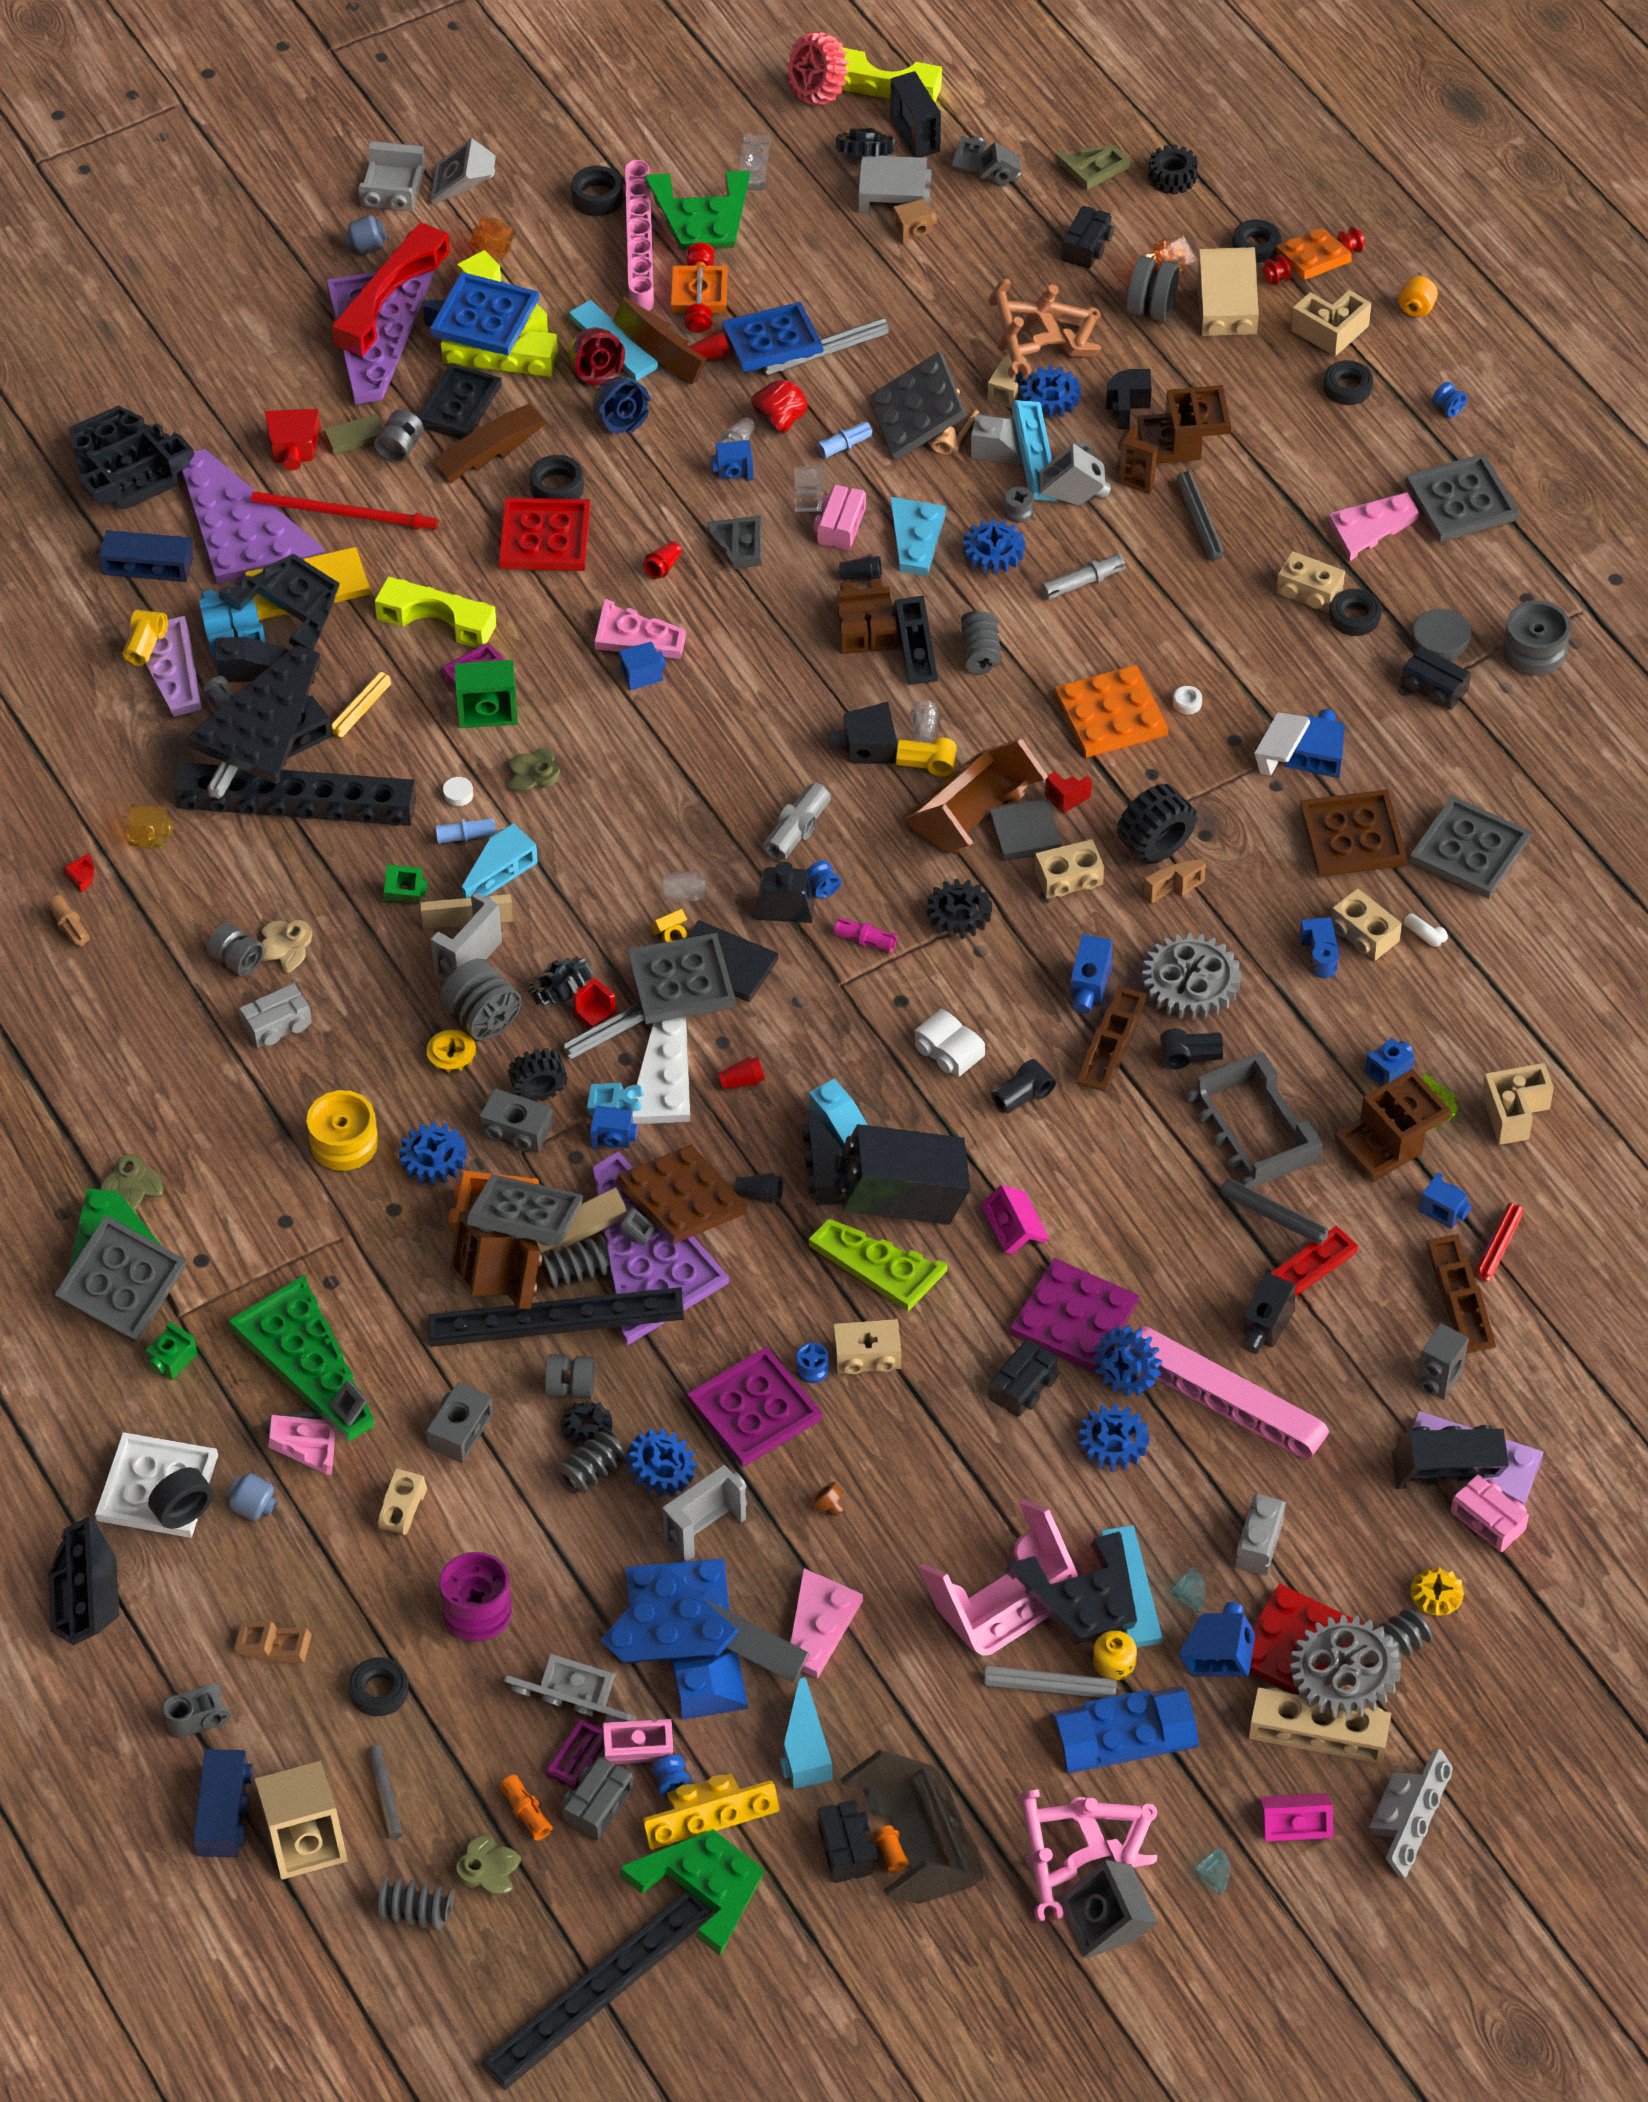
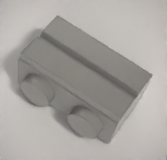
M295 983L239 1008L242 1027L250 1036L256 1048L263 1045H273L281 1037L292 1032L300 1033L308 1025L312 1024L309 1005L304 997L301 996Z
M1254 1494L1237 1548L1235 1567L1261 1575H1268L1284 1521L1286 1502Z

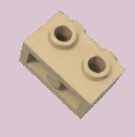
M1292 551L1278 573L1276 593L1329 613L1333 598L1343 591L1345 571Z

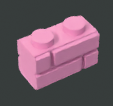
M834 485L830 495H824L821 507L823 511L822 516L817 515L814 522V532H817V540L820 545L835 546L843 550L851 549L866 509V493L864 490L848 489L845 486Z
M1480 1475L1474 1477L1466 1487L1462 1488L1452 1501L1451 1513L1499 1552H1503L1527 1527L1529 1514H1527L1524 1505L1517 1500L1511 1501L1502 1494L1498 1484L1492 1480L1486 1481Z
M671 1719L657 1720L656 1723H653L652 1720L603 1723L604 1759L612 1762L614 1765L656 1762L665 1756L673 1755Z

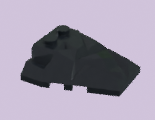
M119 405L69 427L81 486L94 500L105 504L112 503L124 510L174 488L178 483L176 473L186 469L195 455L194 449L181 435L174 432L170 436L163 432L161 425L156 423L151 427L145 424L142 416Z

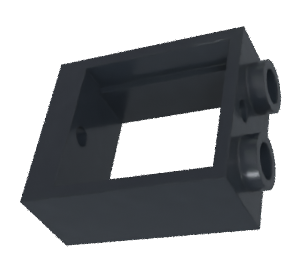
M916 71L890 78V118L914 157L921 158L940 152L941 111Z

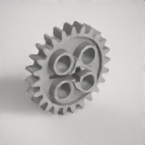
M1188 933L1187 939L1184 940L1179 934H1176L1175 942L1166 937L1164 938V947L1155 944L1154 952H1148L1147 961L1143 962L1144 992H1149V1001L1157 1000V1009L1167 1006V1015L1178 1011L1179 1019H1182L1185 1013H1189L1191 1020H1195L1196 1013H1200L1204 1019H1207L1208 1011L1218 1015L1219 1006L1227 1009L1229 1000L1235 1001L1236 992L1240 990L1241 971L1239 970V961L1234 960V952H1226L1225 943L1218 947L1215 946L1216 938L1214 937L1208 942L1204 941V934H1201L1198 940L1193 939L1191 933Z
M1342 1615L1340 1623L1336 1624L1331 1617H1328L1327 1627L1316 1622V1633L1308 1630L1304 1631L1306 1641L1297 1640L1298 1651L1292 1652L1294 1663L1290 1665L1291 1673L1294 1675L1292 1676L1294 1687H1298L1300 1698L1307 1696L1309 1707L1318 1703L1320 1714L1331 1708L1333 1718H1336L1341 1710L1344 1711L1346 1718L1350 1719L1352 1710H1357L1358 1714L1362 1717L1364 1716L1363 1707L1368 1706L1371 1710L1376 1711V1700L1387 1703L1386 1692L1395 1693L1394 1682L1400 1681L1398 1670L1401 1669V1661L1398 1658V1647L1393 1646V1637L1391 1635L1384 1637V1627H1378L1373 1631L1372 1620H1368L1364 1625H1360L1359 1616H1356L1352 1623H1348L1346 1616ZM1344 1643L1351 1644V1646L1347 1648L1339 1647L1341 1644ZM1368 1663L1376 1664L1374 1667H1364ZM1321 1665L1328 1666V1668L1324 1670L1315 1669L1316 1667ZM1345 1685L1353 1686V1688L1348 1690L1340 1689L1342 1686Z

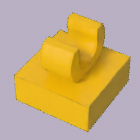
M683 909L657 919L649 925L654 936L663 933V943L672 941L670 938V932L672 931L676 932L680 939L687 937L685 928L681 926L687 920Z

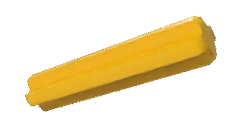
M378 672L331 723L333 735L341 738L391 685L389 675Z

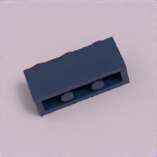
M106 530L99 554L102 575L187 582L193 560L191 538Z
M205 1749L194 1833L197 1856L238 1858L239 1845H245L246 1824H242L243 1814H249L250 1795L246 1794V1785L253 1782V1763H248L245 1750Z

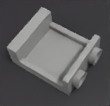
M371 141L369 146V166L364 183H360L358 187L360 206L413 211L426 167L424 146Z
M862 155L859 213L870 214V202L910 203L925 199L927 204L930 205V188H926V186H931L932 169H927V158L865 157Z
M475 892L471 896L473 917L454 939L440 932H437L431 938L435 977L446 982L448 977L458 967L473 959L486 960L502 943L499 904L492 898L484 897Z
M723 1465L662 1508L664 1542L683 1562H688L695 1557L694 1535L729 1512L740 1523L746 1520V1483L737 1472L732 1473Z

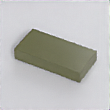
M378 414L325 428L324 433L334 455L374 444L375 439L383 429V425Z

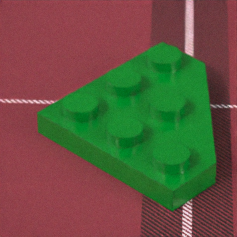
M87 1188L68 1272L105 1215L153 1242L161 1244L118 1191Z

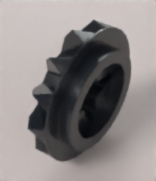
M587 1399L585 1403L578 1404L574 1401L570 1409L564 1410L561 1420L562 1433L568 1441L575 1445L583 1446L586 1440L593 1439L595 1433L603 1432V1428L612 1431L613 1421L610 1410H606L601 1402L597 1404L591 1403ZM592 1416L593 1425L587 1423L581 1428V1419L586 1420Z

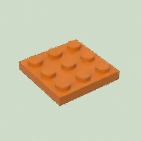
M1137 665L1055 687V696L1085 758L1168 736L1169 728Z

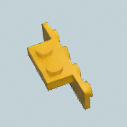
M732 1773L727 1775H715L707 1781L693 1785H682L676 1790L667 1792L672 1810L645 1817L643 1824L648 1846L651 1850L690 1839L712 1829L717 1831L779 1812L780 1808L773 1781L769 1780L740 1789Z

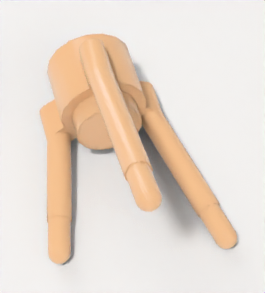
M975 410L958 436L955 433V429L951 426L930 439L928 444L932 445V449L935 452L943 455L958 451L961 441L971 428L979 411Z

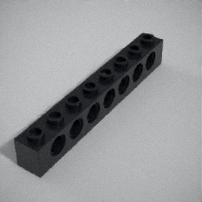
M180 762L174 785L177 808L234 812L248 815L260 814L276 817L287 816L304 819L313 818L411 826L416 804L415 780L282 770L280 774L281 780L275 784L238 768L224 795L218 799L215 796L210 797L208 795L209 790L207 787L219 765Z

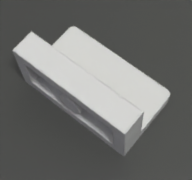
M1279 712L1276 714L1255 751L1260 774L1271 776L1279 761H1289L1310 724L1308 717Z

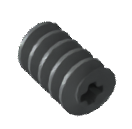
M967 612L961 617L966 669L975 675L985 674L993 667H996L1002 660L997 617L988 612Z
M602 1235L598 1236L597 1246L589 1238L585 1242V1249L580 1242H575L573 1244V1252L567 1245H563L561 1247V1256L554 1248L549 1250L548 1259L541 1252L544 1273L554 1289H558V1279L561 1278L566 1286H570L572 1275L581 1283L583 1272H586L591 1280L594 1279L595 1269H599L602 1275L606 1276L607 1266L610 1265L608 1249Z
M603 1428V1432H597L593 1439L586 1440L583 1443V1447H577L573 1454H568L564 1458V1462L556 1463L554 1471L560 1483L567 1491L574 1494L577 1488L585 1494L588 1491L585 1481H588L593 1486L597 1485L596 1473L600 1477L606 1478L608 1473L605 1466L615 1471L618 1468L615 1458L625 1463L627 1456L617 1437L610 1430Z
M1408 1608L1401 1610L1398 1615L1390 1617L1388 1622H1383L1379 1625V1627H1384V1637L1390 1635L1393 1637V1646L1398 1647V1658H1400V1661H1402L1401 1653L1406 1657L1412 1655L1411 1646L1416 1650H1420L1423 1647L1422 1640L1427 1643L1433 1641L1432 1632L1425 1620L1415 1611ZM1368 1663L1365 1665L1367 1666V1668L1374 1667L1376 1664Z
M386 1875L379 1893V1916L381 1919L387 1920L392 1913L395 1922L400 1923L405 1917L409 1925H414L419 1918V1924L423 1928H427L432 1921L434 1930L440 1931L450 1918L455 1889L451 1888L447 1896L442 1897L441 1886L437 1885L433 1894H429L428 1883H424L418 1892L415 1889L414 1880H411L407 1888L403 1889L401 1878L397 1877L393 1886H389L388 1875Z

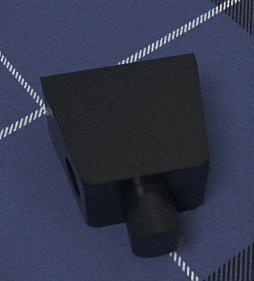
M883 702L846 712L843 715V730L828 732L829 748L838 749L846 747L849 761L853 764L896 763L898 743L889 703Z
M786 861L779 862L775 867L764 868L757 894L755 920L812 923L815 898L808 872L805 869L793 868L792 864Z
M1267 1271L1265 1272L1243 1317L1245 1337L1241 1342V1346L1246 1351L1257 1354L1262 1344L1273 1347L1295 1311L1294 1283Z

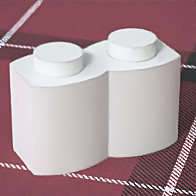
M940 1009L915 1029V1045L918 1051L924 1056L929 1055L931 1058L936 1059L939 1067L946 1073L960 1077L985 1056L984 1041L971 1029L962 1026L946 1010Z

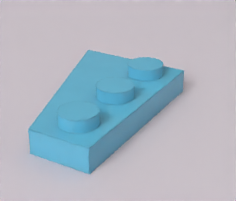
M891 497V511L893 514L899 571L928 576L945 519L946 506Z

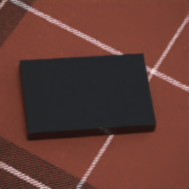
M450 363L417 417L422 422L424 429L463 439L471 434L500 389L502 378Z
M698 920L686 938L717 933L734 996L750 1002L779 960L778 953Z

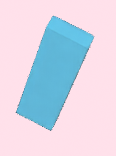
M592 300L569 312V319L582 331L598 327L610 331L619 338L625 348V361L622 369L635 381L658 369V362L632 341Z
M1014 400L1011 408L1028 489L1033 493L1034 500L1057 501L1055 498L1040 494L1039 471L1052 461L1040 402Z
M1134 1525L1102 1530L1101 1536L1118 1531L1122 1535L1137 1615V1623L1134 1628L1125 1630V1633L1134 1640L1137 1648L1162 1644V1634Z

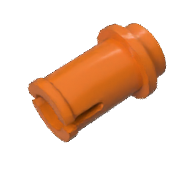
M891 1825L876 1830L873 1841L875 1846H879L888 1871L896 1872L905 1868L909 1861L898 1840L900 1836L899 1831L894 1830Z

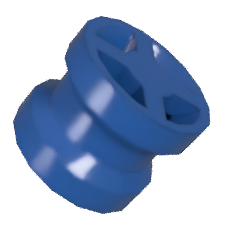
M1445 382L1440 385L1432 397V404L1437 408H1443L1444 413L1449 417L1456 416L1467 402V394L1463 391L1455 390V385L1451 382Z
M826 860L815 862L806 870L811 886H813L812 890L818 898H827L833 895L841 886L842 881L840 877L832 872L833 868Z
M807 1343L801 1346L796 1355V1368L799 1378L811 1384L824 1380L829 1371L828 1351L818 1343Z
M680 1755L665 1756L657 1760L651 1767L653 1776L659 1780L657 1787L662 1796H667V1792L676 1790L682 1785L691 1784L689 1774L684 1772V1759Z

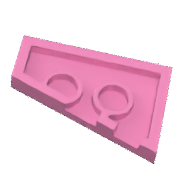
M1407 492L1329 513L1328 522L1349 561L1358 556V552L1366 547L1371 549L1378 544V540L1386 535H1394L1417 521L1419 511Z
M605 599L595 638V649L619 652L620 650L652 641L656 651H661L664 657L681 659L686 633L685 629L656 618L649 620L639 616L636 610L631 608L621 609L614 606L613 601Z
M805 1568L802 1576L791 1644L810 1653L802 1672L818 1679L863 1602V1594Z

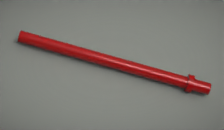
M255 491L252 492L251 503L413 526L415 530H419L420 527L436 530L438 525V518L424 517L422 513L417 512L415 515Z

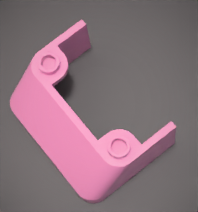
M1025 1499L1019 1501L1018 1503L1030 1530L1019 1537L1015 1544L1014 1554L1017 1561L1035 1556L1050 1584L1077 1577V1571L1050 1510ZM924 1563L918 1566L938 1612L967 1646L978 1654H993L1049 1617L1047 1615L1049 1611L1038 1599L1032 1600L1025 1593L1026 1587L1017 1578L1013 1580L1008 1574H1005L968 1598L962 1587L952 1584L948 1574Z

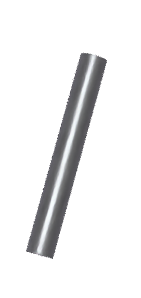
M373 1745L368 1748V1753L389 1838L398 1839L402 1837L403 1833L380 1745Z

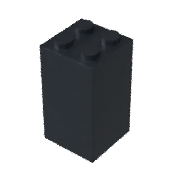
M857 1124L851 1136H847L842 1153L838 1154L835 1159V1172L839 1173L837 1196L842 1200L843 1212L950 1225L971 1189L965 1137Z

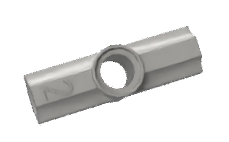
M817 782L808 784L793 805L787 804L784 807L776 828L763 843V850L771 859L778 862L786 860L801 839L806 840L810 837L818 816L831 801V794L823 785Z

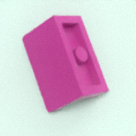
M1000 1185L981 1203L1005 1253L1014 1254L1029 1239L1042 1243L1049 1239L1026 1192Z
M1327 1793L1260 1797V1805L1263 1810L1265 1842L1334 1838L1333 1805Z

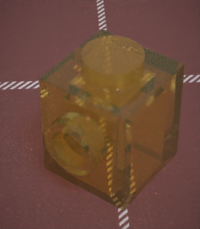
M131 804L126 823L129 846L164 849L167 837H171L173 832V820L168 819L167 807Z

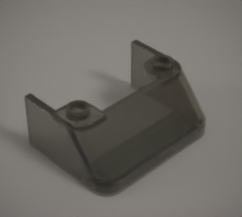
M879 1749L840 1778L842 1785L862 1790L866 1797L865 1804L873 1814L889 1818L891 1826L900 1833L898 1840L909 1861L907 1865L909 1870L884 1889L887 1896L921 1904L971 1888L983 1879L982 1867L948 1784L936 1767Z

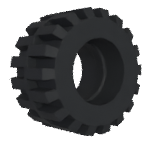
M1167 783L1164 785L1158 784L1139 794L1128 805L1118 821L1116 831L1118 838L1141 862L1147 864L1158 863L1178 851L1189 839L1195 829L1198 820L1196 816L1198 814L1195 808L1173 786Z

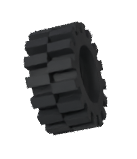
M1174 144L1173 148H1169V145H1165L1164 150L1160 147L1157 148L1156 153L1153 152L1151 158H1149L1148 179L1152 187L1156 185V190L1158 191L1163 188L1166 194L1169 193V190H1172L1173 194H1178V190L1184 193L1187 188L1191 189L1193 184L1196 183L1198 166L1196 155L1193 156V151L1189 150L1186 152L1187 147L1182 146L1181 149H1178V145ZM1167 168H1177V169H1180V170H1178V171H1170V170H1167Z
M539 1048L533 1049L534 1053L529 1054L528 1051L524 1052L523 1058L517 1056L515 1062H511L509 1065L510 1069H508L514 1094L527 1099L531 1098V1100L536 1102L538 1098L545 1101L548 1095H551L552 1098L556 1096V1090L561 1092L564 1089L563 1085H567L568 1079L560 1054H557L555 1050L549 1052V1048H543L542 1052H540Z

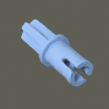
M862 422L845 431L840 429L838 434L817 442L818 450L824 459L844 449L848 451L852 445L871 437L872 429L868 422Z
M462 819V822L436 825L438 844L462 840L468 843V839L494 836L496 834L494 819H484L466 822L465 819Z

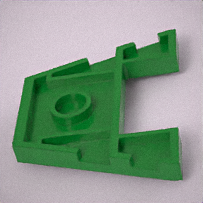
M726 171L724 178L727 196L674 198L670 174H646L645 185L648 189L650 188L654 195V201L657 207L662 210L666 218L665 222L680 250H687L690 245L697 242L707 243L713 249L734 248L750 171Z
M712 1829L624 1865L620 1869L619 1877L641 1894H644L664 1875H668L716 1913L698 1929L696 1938L720 1956L723 1954L743 1911L747 1908L763 1878L764 1868Z

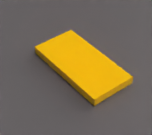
M356 547L303 559L340 583L334 603L371 595ZM263 568L245 572V577L248 575L253 577L263 572ZM260 594L253 598L259 620L288 614V612Z

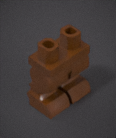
M881 579L870 580L867 583V588L856 589V584L853 582L841 583L840 591H837L839 628L841 630L842 654L868 652L867 624L870 627L871 652L898 649V629L889 586L885 587Z

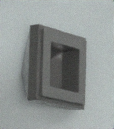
M633 1207L628 1211L620 1224L625 1239L643 1246L655 1230V1226Z
M346 1380L330 1406L347 1426H351L367 1403V1399L350 1380Z

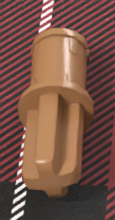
M57 895L52 897L47 902V909L57 920V927L61 931H65L74 945H78V947L84 946L90 937L79 921L80 916L70 909L63 896Z

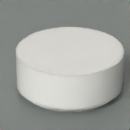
M1193 686L1179 687L1173 694V707L1181 714H1194L1202 706V694Z
M463 777L449 779L443 786L444 799L452 806L468 804L473 798L471 782Z

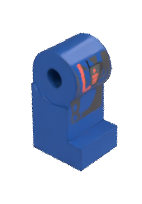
M1331 917L1301 920L1299 938L1301 946L1310 945L1312 973L1320 978L1332 977L1337 971L1339 950Z

